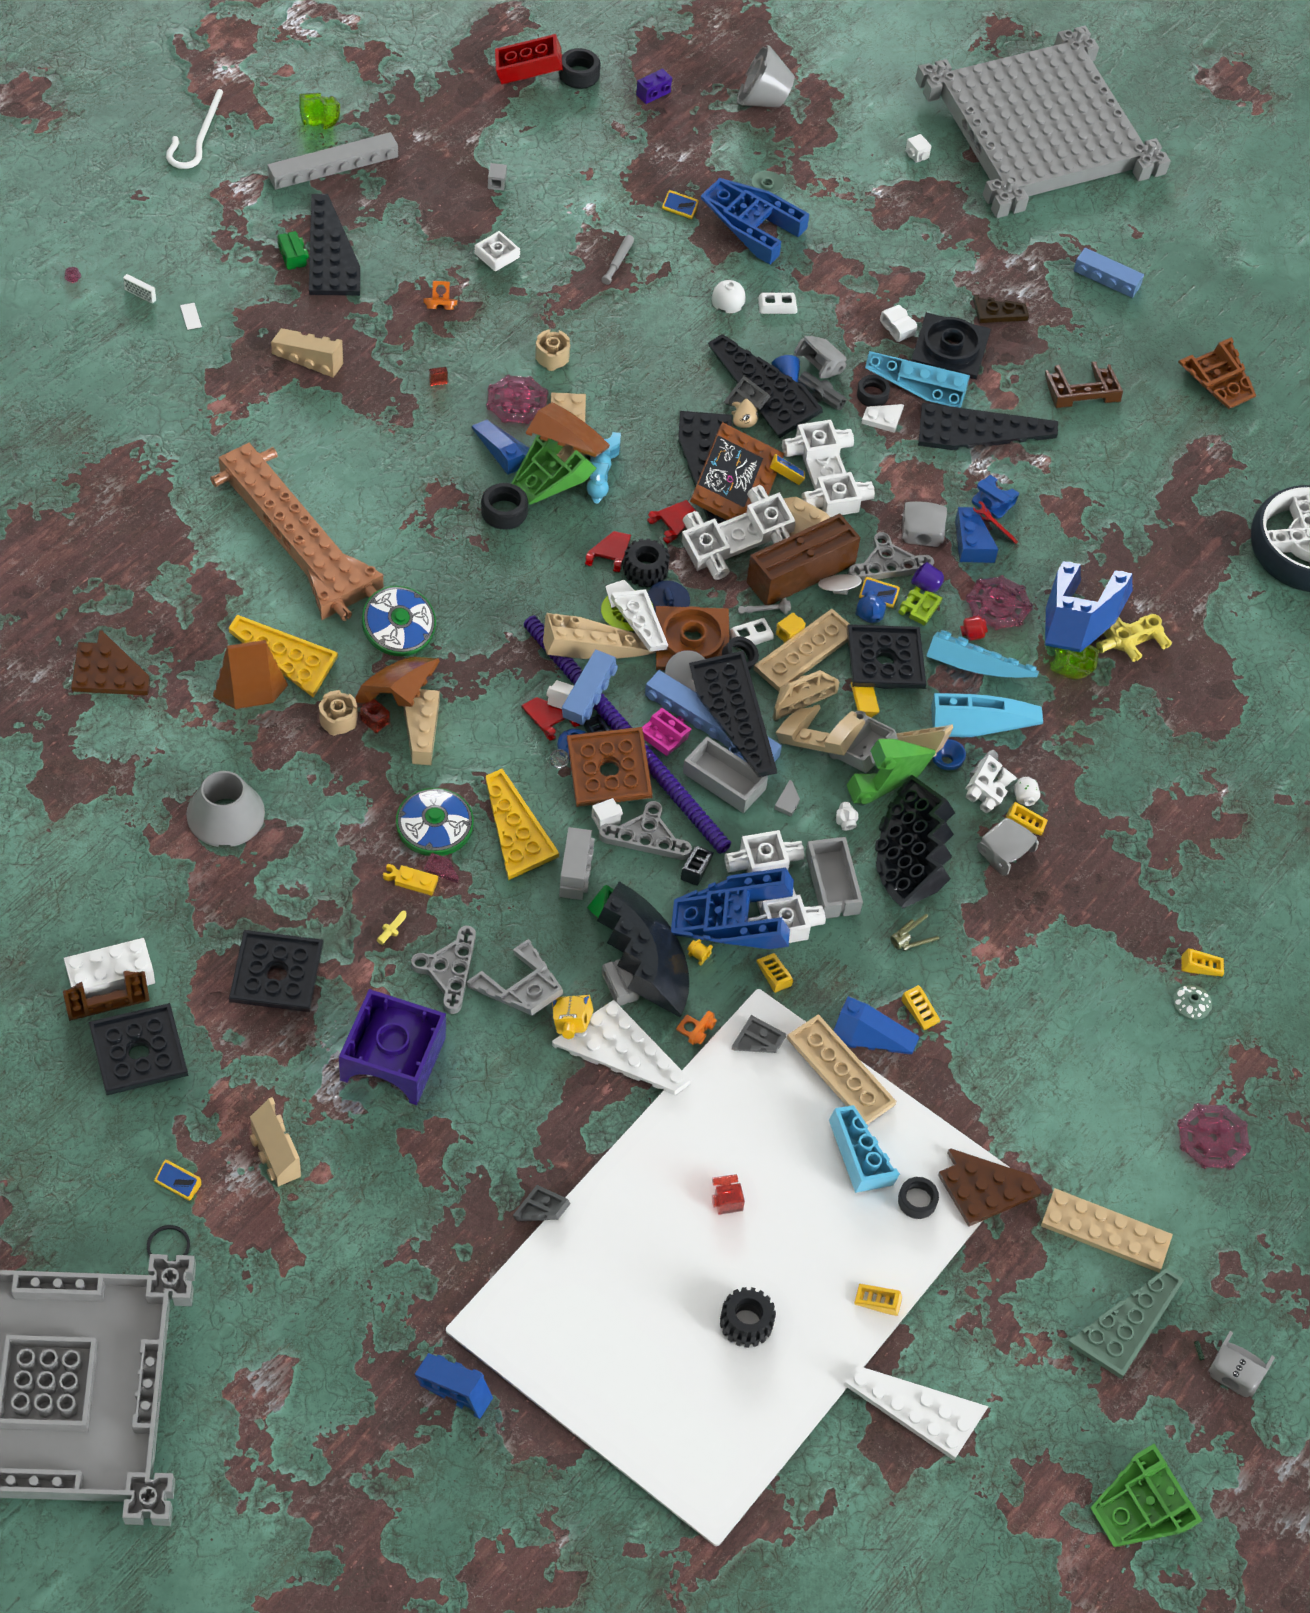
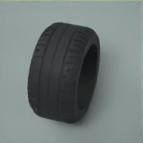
M574 48L568 50L562 55L563 70H559V77L562 82L572 88L583 89L591 87L599 80L600 60L595 53L587 49ZM582 66L588 69L579 71L571 67Z
M510 483L494 484L487 488L481 498V514L487 524L497 529L507 530L520 526L528 514V498L526 493L517 485ZM499 501H509L518 507L512 511L504 512L494 509L491 505Z

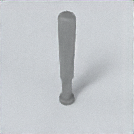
M625 236L610 264L609 270L601 279L604 284L609 285L611 283L614 272L619 268L634 243L633 236Z

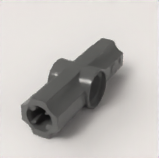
M806 371L798 379V383H802L811 392L816 401H824L839 411L845 405L847 398L835 391L829 381H820Z

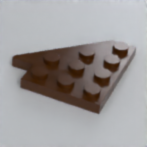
M99 630L97 643L78 642L71 684L72 692L148 696L150 676L102 630Z
M952 1148L948 1149L947 1154L954 1165L939 1171L938 1174L968 1227L1041 1195V1190L1032 1175Z

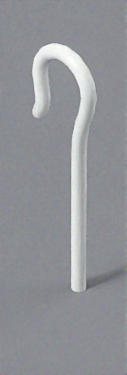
M221 89L217 90L197 137L196 156L193 160L178 162L173 159V153L179 145V139L177 136L172 137V144L167 150L166 159L173 167L189 169L198 165L202 160V144L222 97L223 91Z

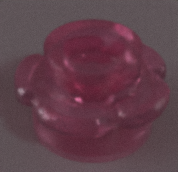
M68 267L65 270L64 278L74 283L81 278V273L76 267Z

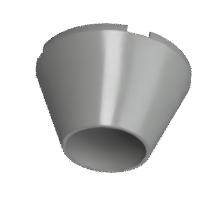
M766 45L767 47L763 46L752 61L746 73L745 84H741L738 93V104L779 108L788 97L795 76L769 45Z
M218 771L209 775L191 798L186 813L187 823L191 832L202 842L219 847V845H230V847L249 841L259 832L264 823L265 808L259 794L240 776L230 771ZM221 799L235 800V802L227 805L214 804V802Z

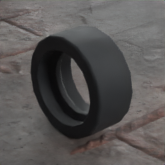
M867 375L861 378L858 383L857 398L862 404L868 407L882 406L888 401L890 385L885 378L879 375ZM867 387H876L880 389L883 393L880 395H871L867 393L864 389Z
M737 636L732 638L722 650V655L733 653L732 647L742 649L748 657L749 662H747L749 670L756 664L759 658L757 647L751 640L745 637Z
M913 1177L906 1180L898 1195L900 1209L907 1216L914 1219L929 1217L934 1213L939 1201V1192L936 1185L924 1177ZM914 1188L926 1191L930 1196L929 1205L925 1207L912 1205L906 1198L907 1192Z

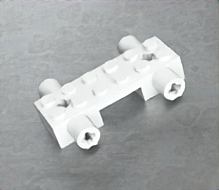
M831 420L800 424L797 427L795 438H788L782 441V449L785 457L802 455L815 490L802 493V500L817 508H822L830 517L839 513L841 515L858 513L861 501L874 499L875 493L872 481L866 483L855 482L852 472L846 473L840 458L841 448L853 447L854 445L852 430H835Z
M758 485L751 488L747 495L752 504L747 505V513L719 524L715 519L704 523L697 511L688 513L683 518L687 530L682 531V543L696 570L708 567L715 580L722 579L730 572L724 561L725 559L769 541H773L775 544L790 537L789 533L794 532L795 519L780 492L768 497L763 486Z
M779 830L742 836L740 851L725 854L726 869L728 872L747 870V873L785 867L788 870L790 862L804 860V847L802 841L783 842ZM794 888L793 897L757 901L760 916L748 918V922L782 917L790 929L789 943L808 940L810 928L823 925L826 921L823 906L804 907L801 896L795 894Z

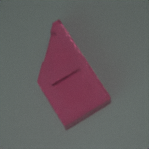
M431 853L424 867V872L458 883L459 877L450 859Z

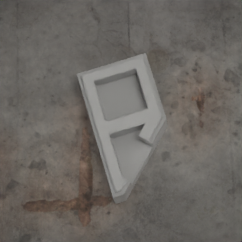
M791 780L787 783L774 809L792 817L800 802V798Z

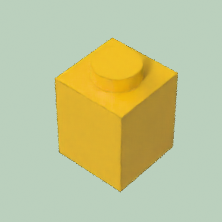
M791 613L777 623L775 635L785 643L802 631L806 623L801 617Z

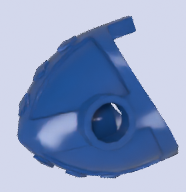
M868 591L859 600L855 614L868 623L880 622L885 614L886 603L876 596L874 591Z

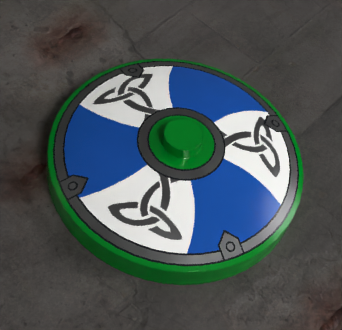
M389 586L375 592L366 602L362 612V628L369 642L381 652L392 656H409L421 651L429 644L435 632L436 617L429 601L416 590L404 586Z
M427 788L411 794L402 802L396 815V829L401 841L412 851L425 856L438 857L454 853L468 842L473 832L474 818L469 804L460 795L447 789Z

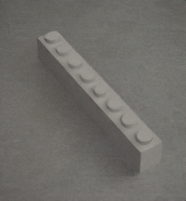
M391 132L267 164L268 177L274 189H280L397 158L398 144Z

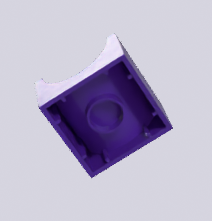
M369 989L339 1055L340 1081L348 1083L351 1076L359 1074L379 1077L397 1086L406 1094L409 1103L417 1105L446 1038V1013Z

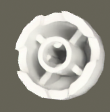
M733 280L721 281L714 288L712 294L713 306L717 310L718 308L725 310L726 313L740 311L741 307L745 304L744 288L740 283Z

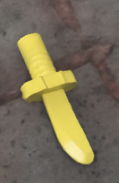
M401 911L390 925L384 924L382 926L384 932L377 939L379 944L383 945L390 936L396 937L398 935L396 928L405 920L406 911Z

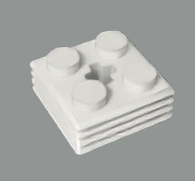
M500 231L474 245V254L494 271L500 270L520 257V248Z

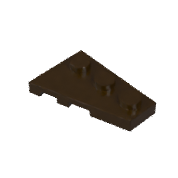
M973 295L979 323L1028 321L1029 319L1025 303L1008 300L1000 302L995 301V298L992 297L984 299L979 298L980 295Z

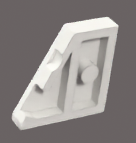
M904 405L867 407L862 418V424L895 433Z

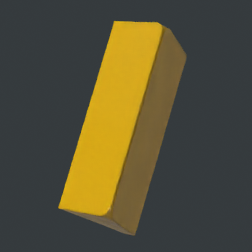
M852 687L857 711H864L866 716L870 718L877 715L880 710L874 687Z

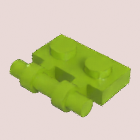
M916 586L913 590H910L906 601L901 603L898 613L903 616L906 612H911L909 618L925 626L941 604L942 597L928 591L921 594V589Z

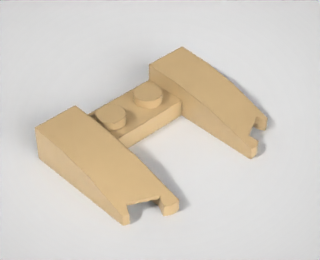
M814 705L809 708L801 707L782 723L776 731L779 743L844 756L864 726L865 720L858 719L857 714L851 711L836 725L831 733L811 730L807 728L821 709L820 705Z

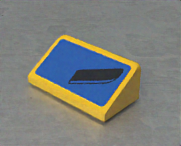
M669 190L662 209L693 219L698 210L699 200Z
M777 454L774 455L770 465L771 469L797 485H800L805 480V471Z
M865 577L859 598L865 596V593L868 591H874V594L880 597L887 607L894 608L900 587Z
M166 1159L154 1180L155 1183L188 1201L193 1198L202 1185L201 1179L198 1176Z

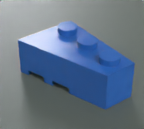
M958 507L955 525L960 562L995 563L998 547L980 514H977L973 507Z
M428 1353L415 1373L420 1386L443 1399L446 1396L457 1401V1407L461 1409L464 1406L474 1411V1416L479 1419L493 1399L484 1380V1375L480 1371L475 1369L471 1371L458 1362H449L441 1355L435 1356Z

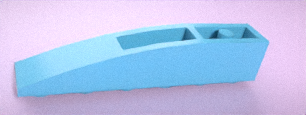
M869 351L865 366L866 369L927 401L958 408L962 406L970 375Z
M941 630V632L937 631L933 636L927 653L929 658L979 674L1014 678L1037 677L1039 671L1036 670L1037 667L1026 664L1025 666L1014 658H1006L997 652L968 643L969 640L959 636L958 639L952 637L950 632Z
M934 693L931 704L933 728L953 724L954 728L949 737H976L1043 724L1042 707L1008 698L976 694Z

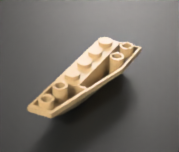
M547 613L545 616L543 643L547 655L590 659L596 649L619 659L655 654L656 652H649L638 635L633 632L582 617Z

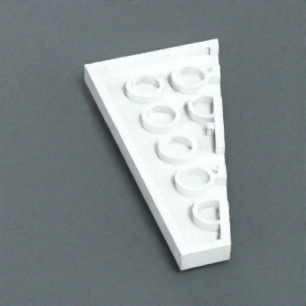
M860 1366L855 1367L844 1386L952 1460H955L988 1406Z

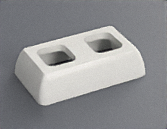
M761 293L758 297L759 312L761 314L797 313L794 293ZM765 299H775V303H767ZM782 299H791L792 302L783 303Z
M765 618L745 623L729 630V637L732 639L740 636L737 631L747 629L750 635L745 638L751 640L755 645L774 639V634ZM763 624L766 631L757 632L754 626Z

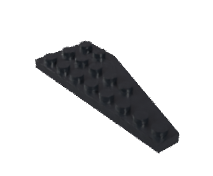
M723 334L708 342L710 349L737 384L745 376L770 395V398L758 412L779 439L796 429L798 425L804 424L823 413L822 407L802 383H797L792 377L781 373L778 368L762 358L754 356L747 349L744 350L738 346V343Z
M744 651L689 663L697 697L756 775L760 778L777 774L776 764Z

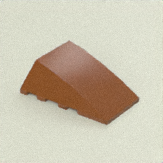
M1232 337L1219 342L1215 350L1198 358L1190 355L1178 361L1208 392L1228 409L1256 397L1249 376H1246L1244 372V364H1241L1239 360V352L1234 348Z
M554 402L538 410L526 431L527 435L532 436L534 433L540 435L542 440L547 441L549 438L558 442L557 445L563 447L571 445L573 450L593 457L598 456L610 446L584 421Z
M266 640L227 646L222 661L223 667L220 668V677L216 682V690L213 692V697L234 709L271 704L288 686V682L279 669L278 663L274 659Z
M408 657L385 667L361 685L355 697L356 703L370 704L379 693H392L398 706L412 707L414 705L413 699L420 695L419 689L428 682L426 678L431 676L440 662L439 658Z

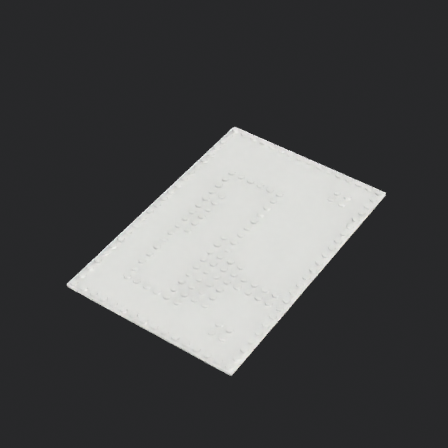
M761 989L755 990L682 1070L691 1080L690 1085L676 1095L664 1090L565 1197L571 1204L558 1220H544L446 1327V1333L714 1546H719L844 1393L847 1389L844 1384L855 1367L866 1366L982 1223L981 1221L968 1227L938 1176L939 1171L954 1165L947 1154L948 1149L952 1148L1009 1167L864 1064L897 1101L895 1106L867 1124V1129L872 1136L876 1137L879 1142L878 1146L883 1153L888 1155L890 1164L894 1169L898 1170L900 1175L893 1186L855 1193L829 1122L834 1109L846 1107V1105L787 1040V1035L806 1023V1021ZM751 1015L786 1033V1038L777 1053L732 1050L733 1043ZM924 1177L936 1185L939 1192V1201L934 1213L929 1217L914 1219L907 1216L900 1209L898 1204L899 1191L903 1183L909 1178ZM910 1189L906 1194L907 1200L916 1207H925L930 1203L929 1194L922 1189ZM859 1284L901 1291L902 1302L898 1316L855 1305L854 1302ZM742 1287H747V1290H751V1287L756 1288V1292L762 1290L764 1292L763 1296L768 1295L771 1298L770 1303L773 1302L775 1305L776 1317L769 1338H766L764 1343L759 1341L756 1347H753V1344H750L749 1348H745V1344L735 1345L736 1341L730 1342L728 1340L729 1335L724 1336L722 1333L723 1328L720 1327V1316L724 1300L726 1301L729 1294L733 1295L734 1290L738 1289L740 1292ZM865 1291L863 1300H867L869 1292ZM876 1294L873 1295L872 1302H875ZM882 1296L881 1303H884L885 1297ZM893 1299L890 1300L889 1305H893ZM748 1310L740 1311L736 1314L737 1318L745 1324H754L759 1321L758 1316Z

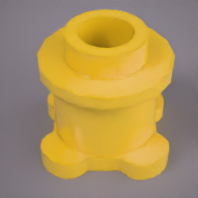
M700 939L697 941L693 940L687 948L689 951L688 955L698 959V965L702 966L706 959L710 957L713 946H705L701 943Z

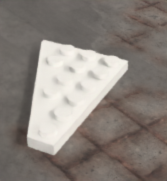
M612 1000L592 1014L585 1032L575 1033L571 1039H566L560 1035L552 1041L554 1048L559 1047L569 1051L571 1055L580 1056L582 1059L597 1065L600 1063L610 1067L614 1072H620L637 1081L643 1080L652 1084L653 1087L664 1089L673 1095H676L691 1083V1080L615 1000Z

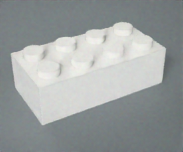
M144 938L64 958L70 986L73 987L77 983L82 982L86 999L94 995L108 994L114 990H124L123 971H144L147 985L155 984L154 972Z

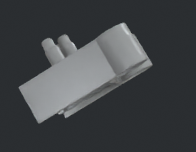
M856 711L857 718L865 720V724L844 756L833 753L828 754L832 759H839L867 773L876 765L870 752L878 739L898 740L895 729L866 716L864 711Z

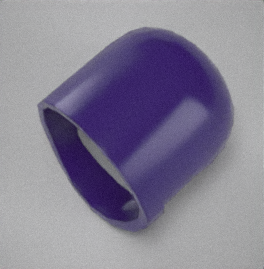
M925 562L913 575L911 584L916 585L923 591L935 593L943 584L944 575L940 570Z

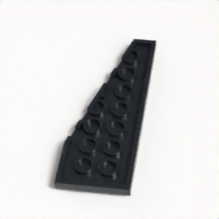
M311 194L309 295L360 296V265L328 194Z
M922 403L918 446L958 450L959 447H967L968 449L974 448L975 445H984L986 447L1010 444L1011 441H1019L1020 443L1026 442L1027 439H1036L1037 441L1055 439L1058 435V421Z
M680 411L678 442L682 447L683 456L686 458L695 487L721 423L723 422L731 426L732 415ZM703 509L708 521L715 519L718 524L727 521Z

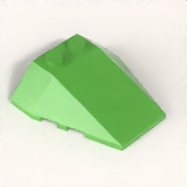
M1155 1443L1137 1453L1127 1467L1119 1473L1116 1480L1110 1487L1108 1486L1091 1507L1114 1548L1184 1533L1202 1522L1201 1517L1169 1469Z

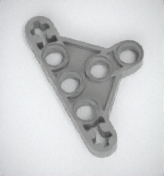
M879 532L874 536V551L864 563L852 565L848 574L860 577L862 582H864L865 577L879 580L914 575L917 569L925 562L933 566L934 560L929 555H912L893 545L887 533ZM884 539L886 543H879L877 540ZM887 552V553H889L891 556H890V557H884V556L882 555V553ZM904 564H911L913 568H905ZM893 566L896 570L889 571L886 567ZM874 568L877 569L879 572L871 573L869 570Z
M656 801L648 802L642 815L620 826L604 824L599 829V839L611 845L679 860L688 859L692 850V846L688 841L676 839L661 820L662 806ZM656 808L659 812L651 814L648 809ZM651 823L654 825V828L646 829L644 825ZM625 834L630 835L631 840L624 841L621 836ZM648 839L650 844L643 845L640 843V840ZM667 843L669 848L661 849L659 844ZM681 848H685L684 852H680Z
M471 926L461 927L456 941L434 954L417 953L411 959L413 971L429 975L444 994V1010L450 1014L458 1013L462 1007L476 940V931ZM466 933L469 934L467 943L464 942ZM466 949L469 954L461 956L458 954V951ZM417 960H424L426 964L418 967L415 965V962ZM437 963H443L446 967L438 970L434 966ZM463 966L465 971L457 973L454 968ZM453 983H459L462 987L459 990H453L450 986ZM452 996L455 997V1004H454V1006H450L451 1001H452Z

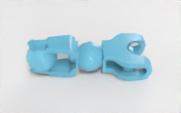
M612 432L610 438L604 439L610 444L609 448L596 457L590 456V462L597 469L590 475V480L586 487L594 503H599L608 493V471L612 465L611 459L619 455L621 433Z

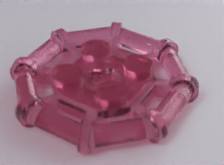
M507 374L500 381L488 386L486 407L495 413L503 423L519 422L529 424L534 419L538 410L547 405L549 392L546 388L539 385L532 376L521 377ZM495 394H499L500 398L495 399ZM536 397H540V403L535 401ZM497 406H502L505 412L500 410ZM532 408L536 409V410H534L533 412H531L530 414H527V413L530 412V410H531ZM511 413H518V414H522V416H519V415H510V414H511Z
M1004 575L988 579L979 578L976 580V584L970 593L966 595V601L969 603L973 614L972 617L980 616L982 619L985 618L986 624L993 627L994 630L1012 626L1020 627L1023 625V620L1028 613L1033 610V604L1030 603L1025 591L1026 587L1005 578ZM999 584V585H997V586L994 587V588H992V586H989V585ZM980 589L984 590L982 595L978 594ZM1016 595H1020L1022 601H1019ZM976 601L981 603V609H978ZM1017 608L1022 609L1019 615L1015 613ZM987 613V614H989V615L995 617L996 620H994V619H992V618H990V617H988V616H986V615H984V614Z
M1196 1103L1177 1122L1181 1151H1185L1201 1165V1168L1234 1169L1235 1164L1246 1153L1251 1151L1247 1131L1248 1123L1241 1120L1225 1104L1201 1105ZM1204 1113H1219L1218 1117H1206ZM1223 1115L1227 1117L1231 1122H1233L1236 1126H1230L1229 1121H1227L1226 1119H1222ZM1198 1116L1199 1122L1195 1126L1190 1124ZM1188 1131L1192 1133L1193 1141L1191 1142L1188 1139ZM1211 1133L1218 1136L1216 1141L1209 1137ZM1234 1133H1240L1241 1143L1235 1141ZM1194 1148H1200L1203 1151L1202 1153L1205 1155V1157H1203ZM1231 1149L1238 1150L1232 1157H1229L1227 1154ZM1209 1157H1221L1222 1160L1209 1159Z

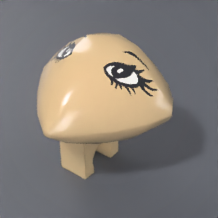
M745 399L741 403H732V406L736 407V410L731 413L734 415L733 423L735 426L749 428L756 424L758 413L751 401Z

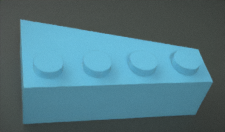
M855 1106L835 1108L829 1122L855 1193L893 1186L900 1173L896 1168L892 1167L889 1162L890 1158L886 1153L882 1152L878 1146V1140L870 1134L867 1124Z

